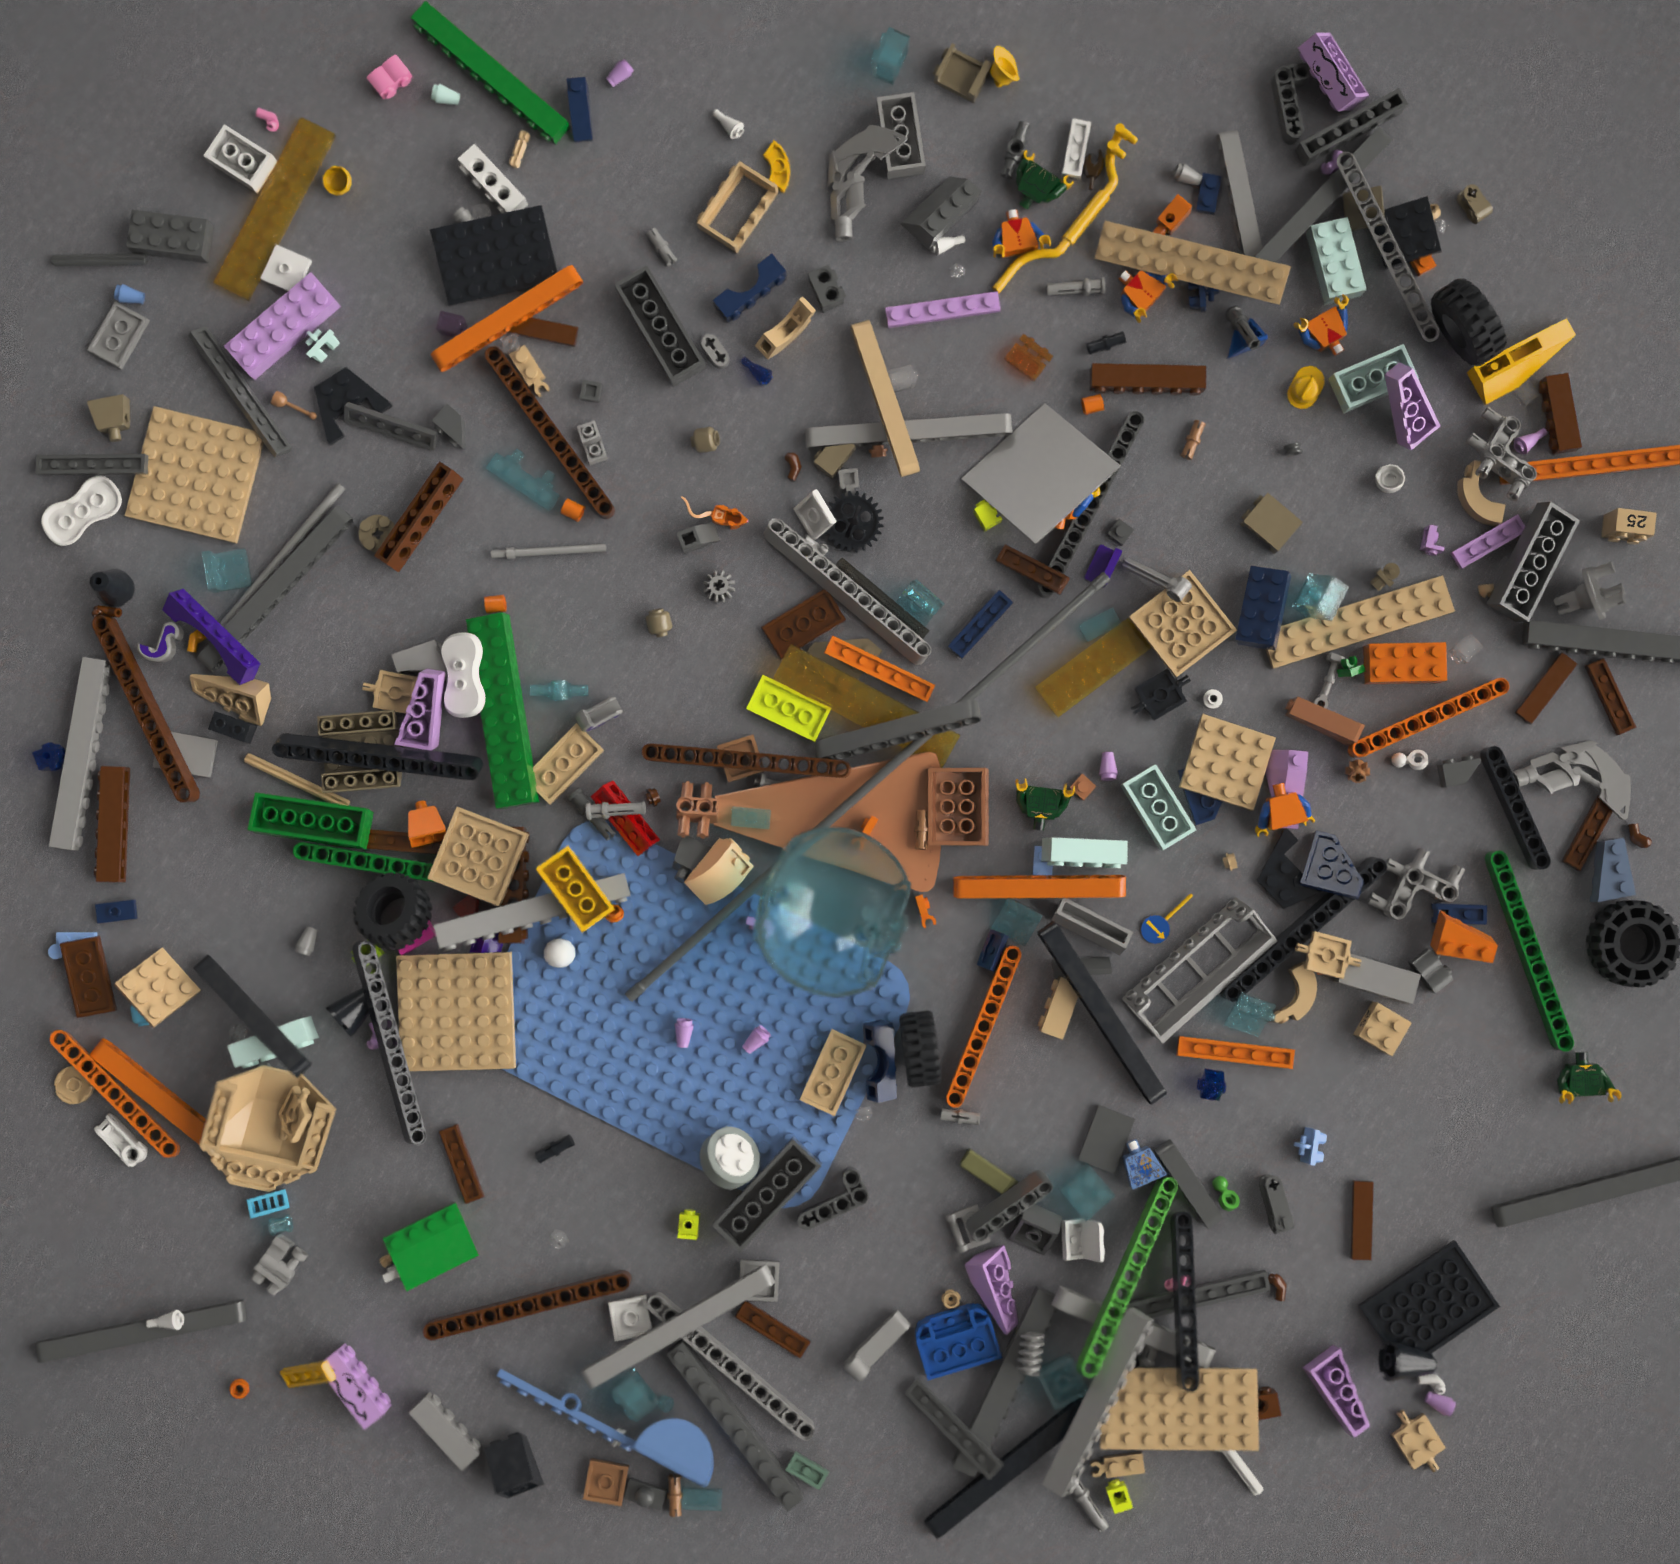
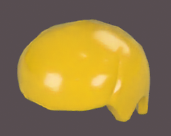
M331 166L325 171L322 178L323 186L333 195H344L352 185L349 172L340 166Z

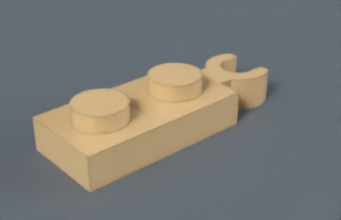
M525 345L509 354L529 388L535 385L534 391L537 396L541 397L539 392L541 387H544L548 392L550 391L548 385L542 382L545 379L544 374Z
M1141 1451L1103 1456V1462L1101 1463L1097 1460L1090 1461L1091 1466H1098L1097 1471L1091 1472L1092 1477H1099L1102 1473H1105L1106 1478L1145 1473Z

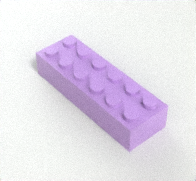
M310 272L226 343L224 347L247 374L255 380L307 336L306 332L308 330L312 332L341 306Z

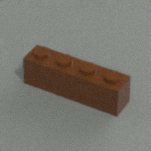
M1569 373L1546 376L1539 381L1538 389L1543 398L1542 410L1546 414L1545 427L1549 431L1550 436L1549 448L1552 450L1553 455L1577 451L1582 448Z

